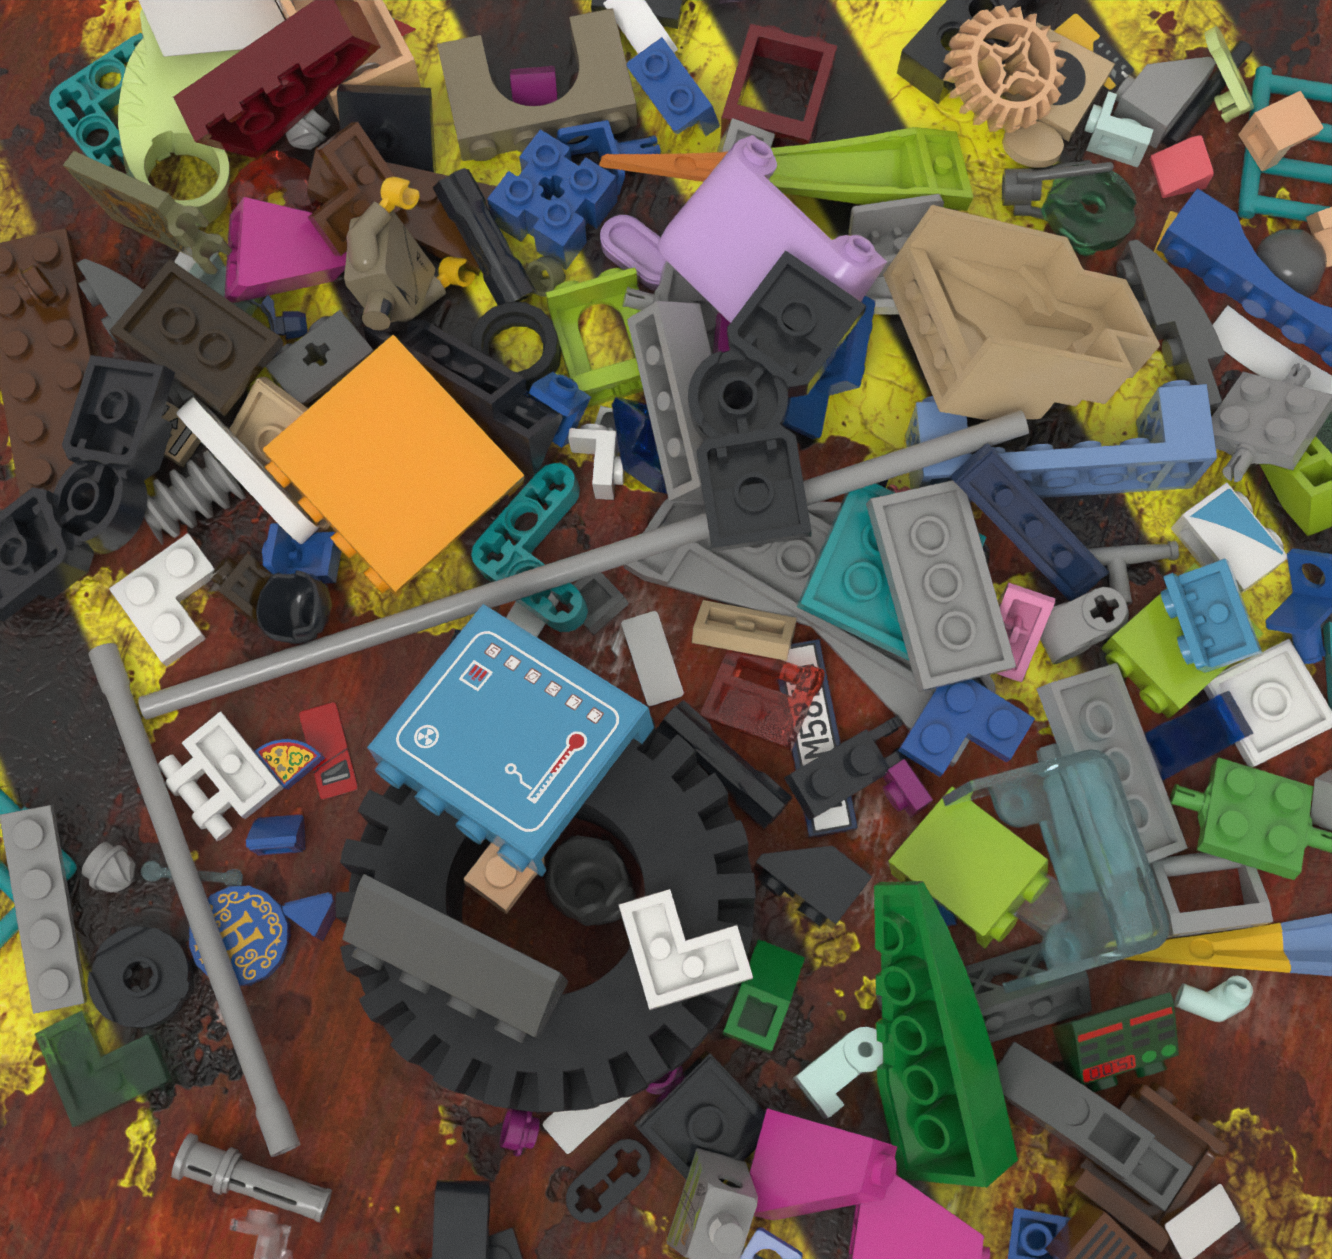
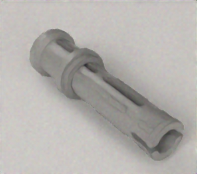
M189 1133L184 1139L173 1165L172 1178L181 1180L185 1176L212 1186L213 1192L219 1195L222 1193L227 1194L232 1190L270 1205L301 1214L319 1223L323 1219L332 1195L331 1189H325L243 1160V1155L239 1153L238 1149L230 1147L225 1151L199 1142L198 1136Z

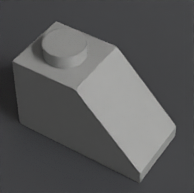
M1211 57L1147 64L1136 79L1129 75L1117 90L1115 100L1119 103L1113 116L1120 119H1132L1140 123L1141 126L1154 129L1149 145L1156 149L1167 132L1208 81L1217 64L1216 61Z

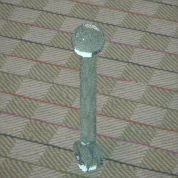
M148 861L142 866L141 875L145 880L156 882L161 877L172 878L169 868H164L157 862ZM230 869L226 873L197 870L201 881L222 882L228 887L240 886L244 880L242 872L238 869Z

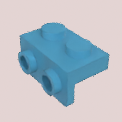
M1226 558L1179 576L1175 573L1163 576L1167 589L1161 591V597L1171 619L1178 617L1184 635L1177 637V641L1187 665L1194 663L1198 670L1206 673L1262 653L1232 568Z

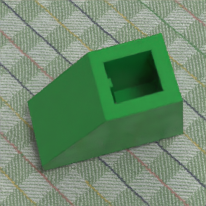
M758 939L749 962L753 979L741 983L722 1034L770 1053L773 1050L791 1002L805 957Z

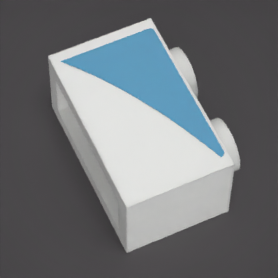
M1228 483L1222 485L1182 514L1171 527V530L1202 567L1226 558L1230 563L1241 594L1273 572L1287 559V554L1284 551V545L1280 537L1273 530L1265 528L1253 514V508L1249 500L1241 492L1234 491Z

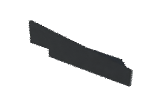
M426 320L408 321L407 330L384 332L382 330H373L367 326L363 328L366 342L374 351L394 335L515 465L530 476H534L538 472L562 421V414L548 405L522 396L527 392L523 376Z

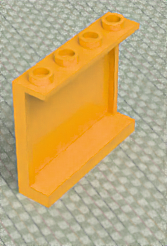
M394 335L388 338L262 449L270 461L264 468L283 489L291 483L303 496L297 502L303 511L316 524L324 519L336 532L330 539L349 559L357 554L369 567L363 574L381 594H384L389 589L397 598L402 594L401 589L506 494L511 496L522 486L525 476Z

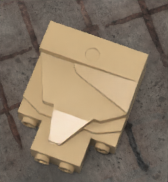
M931 205L883 274L939 412L987 420L996 419L1022 410L1026 419H1041L1054 402L1077 406L1082 400L1106 404L1126 379L1133 378L1160 346L1127 280L1084 270L1068 238Z

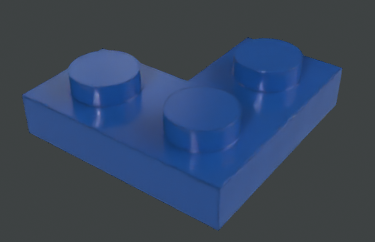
M973 679L935 689L898 751L938 777L944 774L965 737L1007 763L1011 760L1035 718Z

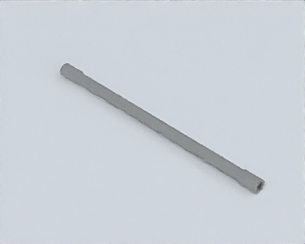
M114 643L102 644L93 648L88 653L101 691L107 697L253 1098L256 1107V1117L270 1156L281 1155L300 1146L299 1138L286 1103L280 1097L131 693L130 680L118 647Z

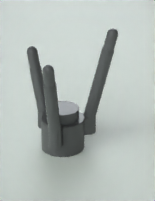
M1090 160L1056 164L1044 168L1004 169L1002 175V205L1014 206V216H1031L1061 225L1081 228L1083 226L1082 220L1031 206V202L1040 201L1043 180L1110 172L1113 170L1114 165L1110 162L1092 164Z

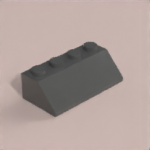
M363 874L356 890L342 938L344 941L356 946L351 955L353 958L379 971L384 961L403 970L398 980L426 995L432 985L450 994L446 1005L475 1019L479 1009L498 1018L494 1029L520 1043H523L527 1034L540 1039L568 983V980L560 972Z

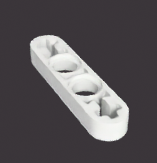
M192 396L176 412L184 424L294 540L303 544L319 529L318 524L303 511L297 501L274 480L264 466L198 398Z

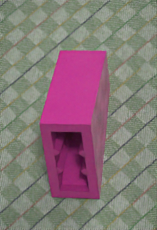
M243 197L230 214L228 245L232 252L230 255H227L224 297L232 303L333 282L345 270L347 252L342 256H335L308 219V216L312 214L311 212Z
M767 1109L750 1169V1176L758 1195L754 1216L774 1221L882 1200L885 1198L887 1187L891 1185L896 1174L895 1154L897 1146Z
M895 1174L893 1182L887 1187L884 1199L855 1205L847 1259H990V1248L983 1246L984 1235Z

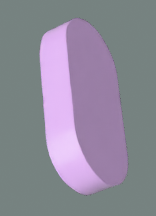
M618 215L607 220L600 232L601 248L605 256L623 270L635 267L637 281L648 289L656 290L660 283L662 268L666 262L658 248L661 237L639 220L629 215Z

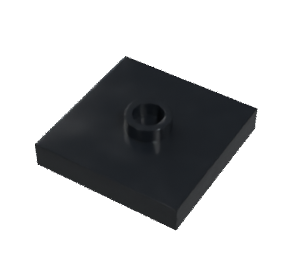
M339 84L337 101L340 131L351 122H358L385 162L436 173L431 88Z
M706 1050L633 1124L676 1170L687 1179L696 1148L744 1161L757 1147L766 1112Z

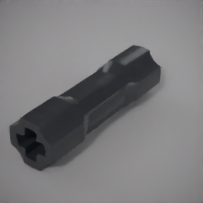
M466 168L460 169L438 181L432 188L449 219L455 223L483 273L484 282L497 305L507 302H522L537 291L524 267L514 256L486 205V199L470 170Z
M684 700L674 706L656 728L658 733L669 740H672L678 734L696 751L697 764L709 776L715 773L726 791L732 796L736 806L763 830L782 813L793 799L766 773L754 769L716 735L711 724Z

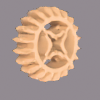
M1004 5L997 6L990 12L987 9L982 10L972 20L968 19L960 26L959 33L951 38L948 45L952 51L945 56L943 61L953 68L945 74L943 80L955 83L956 86L950 92L949 98L957 99L960 97L964 103L961 105L959 114H966L971 110L974 113L973 125H981L987 120L989 132H996L1003 127L1006 133H1012L1020 127L1027 129L1034 125L1037 119H1042L1049 114L1051 105L1056 103L1061 96L1057 88L1063 85L1066 79L1064 75L1057 71L1064 66L1066 59L1057 57L1054 53L1059 48L1061 41H1049L1046 35L1049 33L1051 26H1043L1039 29L1036 26L1037 14H1030L1023 19L1021 6L1012 8L1008 12ZM1000 39L1008 42L1009 45L1002 47L994 43L991 46L983 40ZM1004 92L1011 93L1014 96L1019 93L1026 99L1025 101L1014 102L1002 99L1000 96Z

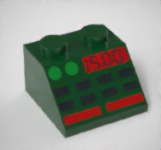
M1171 992L1141 999L1052 1027L1068 1076L1082 1085L1087 1084L1088 1089L1092 1092L1118 1085L1116 1075L1135 1069L1137 1078L1167 1070L1164 1060L1179 1055L1175 1007Z

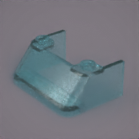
M1092 749L975 779L942 797L946 807L990 795L997 815L1006 824L1013 827H1026L1039 823L1071 919L1051 926L1043 936L1042 954L1048 970L1002 983L1005 993L1035 986L1159 948L1166 941L1169 934L1168 917L1116 766L1105 753Z

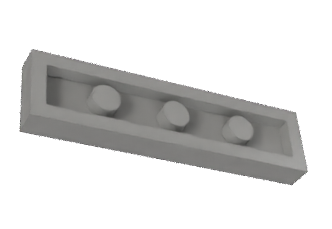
M49 805L1 814L0 823L33 1014L84 1004L88 1001L54 806Z

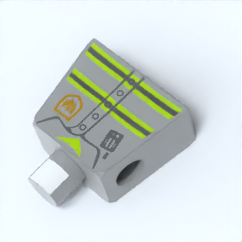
M696 1148L666 1241L670 1247L689 1259H740L758 1203V1195L745 1161ZM719 1179L728 1180L727 1185L722 1183Z

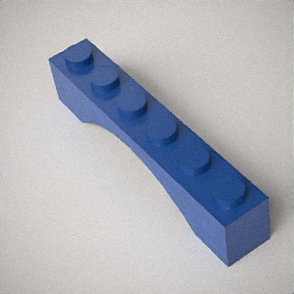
M1197 188L1168 227L1157 250L1164 253L1165 258L1174 266L1186 268L1202 278L1211 290L1225 293L1242 304L1244 310L1256 318H1263L1279 328L1290 341L1304 344L1321 355L1322 360L1332 367V308L1321 305L1296 292L1275 276L1255 253L1242 230L1237 213Z

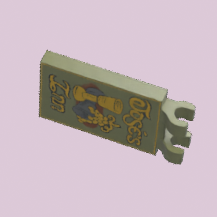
M73 151L63 164L68 172L112 220L192 257L205 273L216 274L218 271L209 260L214 253L223 252L230 255L232 249L220 235L207 234L199 230L195 224L206 228L209 222L196 207L183 206L175 202L169 193L76 151Z

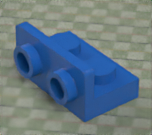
M663 37L627 62L629 71L675 134H679L686 128H691L697 124L706 137L720 127L712 104Z

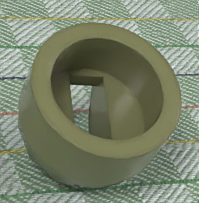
M540 257L530 262L525 269L537 291L535 294L545 297L546 292L554 290L557 285L563 283L566 279L562 269L563 265L555 257ZM546 270L549 276L543 277L541 271Z

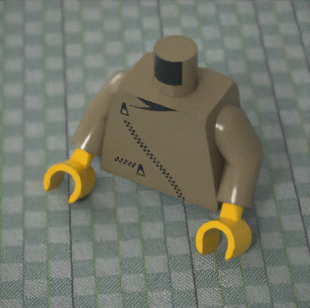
M390 177L383 181L381 186V202L378 204L374 201L362 216L351 219L346 237L347 255L344 280L348 289L364 308L362 321L373 330H385L390 326L391 322L395 321L408 322L446 294L445 288L450 284L466 287L475 279L474 272L466 270L458 272L459 268L467 262V259L458 257L444 258L439 265V276H434L435 267L393 211L395 206L407 210L412 209L417 204L420 195L418 190L408 187L409 180L399 177Z

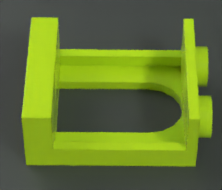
M635 267L626 270L621 268L609 269L602 272L598 278L580 283L578 281L563 282L557 285L554 290L546 292L548 311L558 335L561 353L569 378L577 383L580 390L591 396L587 407L644 391L627 321L628 318L641 310L623 307L627 287L639 290ZM597 304L612 306L620 313L635 358L591 370L579 332L578 322L581 314L587 308Z

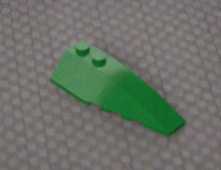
M924 881L879 882L874 885L875 948L881 952V972L876 974V995L882 996V1019L876 1022L877 1041L882 1043L883 1063L877 1067V1083L891 1143L897 1146L895 1160L899 1177L905 1180L987 1188L1016 1163L1018 1157L999 1072L982 1012L948 927Z

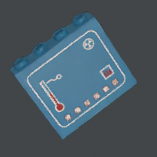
M482 604L367 748L378 763L374 769L375 772L390 785L399 789L403 783L418 792L414 797L427 810L437 816L446 811L458 820L455 824L456 827L468 838L478 844L487 839L499 847L498 856L512 868L523 872L528 867L540 876H543L547 870L541 859L631 740L634 738L642 744L654 729V725L647 706Z

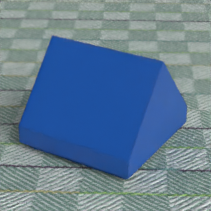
M327 892L287 902L282 906L283 913L311 935L324 941L336 918V896Z

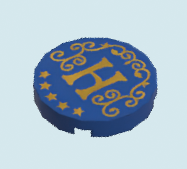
M229 886L211 894L208 897V902L239 986H251L269 978L283 963L288 952L287 948L291 936V925L287 916L283 913L282 906L270 894L251 886ZM189 927L190 951L196 965L207 975L193 933Z

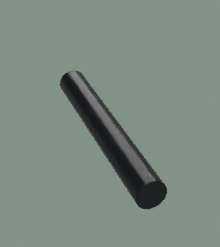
M1242 40L1238 41L1230 51L1238 70L1252 53L1250 44ZM1219 68L1215 70L1164 136L1163 143L1167 147L1185 140L1215 101L1214 97L1219 95L1227 85Z

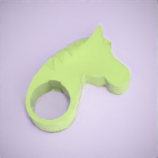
M142 9L140 20L143 39L134 49L126 66L118 106V127L127 175L151 185L148 177L156 166L155 161L158 160L160 162L171 157L170 153L172 152L175 155H190L204 160L218 175V180L214 187L199 198L175 200V202L183 206L196 207L208 222L211 223L222 214L229 201L230 170L228 157L225 150L194 141L173 96L241 50L164 57Z

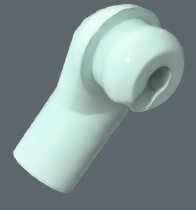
M1238 975L1231 976L1227 981L1209 992L1182 983L1177 992L1174 1006L1214 1022H1223L1249 1005L1253 994V987L1246 978Z

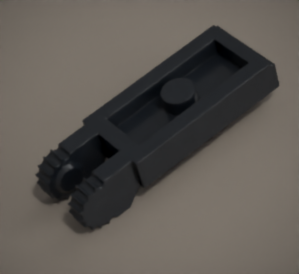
M898 715L869 732L865 729L784 777L808 820L819 816L886 775L888 769L903 759L908 758L898 751L900 746L894 749L892 754L884 758L874 742L899 730L903 723Z

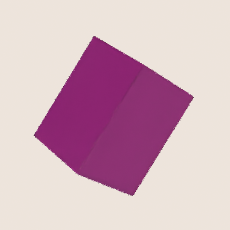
M555 66L510 70L512 99L514 103L525 106H542L558 100Z

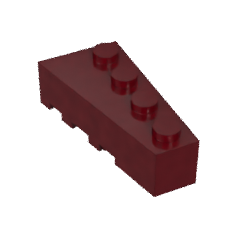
M314 0L173 96L196 143L258 159L380 49L381 46L358 2L354 0Z

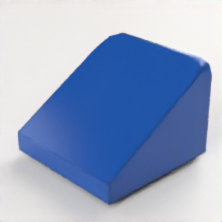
M288 815L256 819L246 838V847L258 856L303 852L305 850L304 817L302 815Z

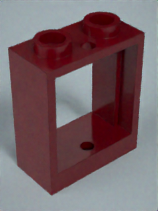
M750 23L721 117L720 140L730 121L734 118L775 134L771 148L812 144L834 70L837 45L827 43L819 37H802L786 33L775 26L767 25L762 27ZM755 56L818 71L803 121L741 106Z

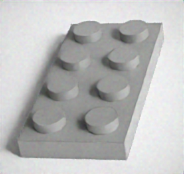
M952 480L871 498L866 505L918 692L1015 668V660L968 495Z
M1118 664L1108 665L1037 688L1107 878L1123 874L1187 849L1188 847Z

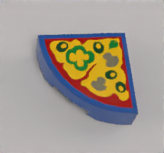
M291 739L275 740L262 745L254 751L283 788L288 790L325 759L324 755L312 746Z

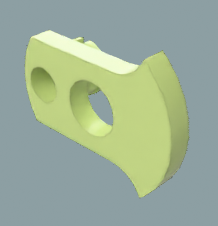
M1215 26L1205 31L1204 35L1209 52L1216 61L1229 89L1224 94L1214 97L1218 110L1223 112L1221 114L1225 123H1228L1231 119L1254 109L1251 95L1227 47L1224 36L1219 28Z

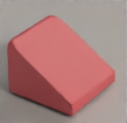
M1201 135L1190 137L1151 155L1149 158L1162 198L1194 192L1197 188L1200 190L1206 189L1214 174Z

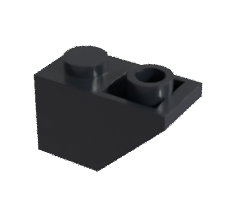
M833 846L761 854L754 866V869L761 873L757 881L777 897H781L784 892L800 904L796 911L819 929L824 923L833 929L872 878L870 874Z

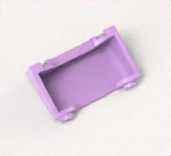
M754 135L741 139L732 146L668 224L658 243L661 255L730 323L785 250L861 302L887 264V261L875 251L872 243L866 238L859 235H844L831 240L768 180L776 170L777 161L771 148L763 141L758 140Z

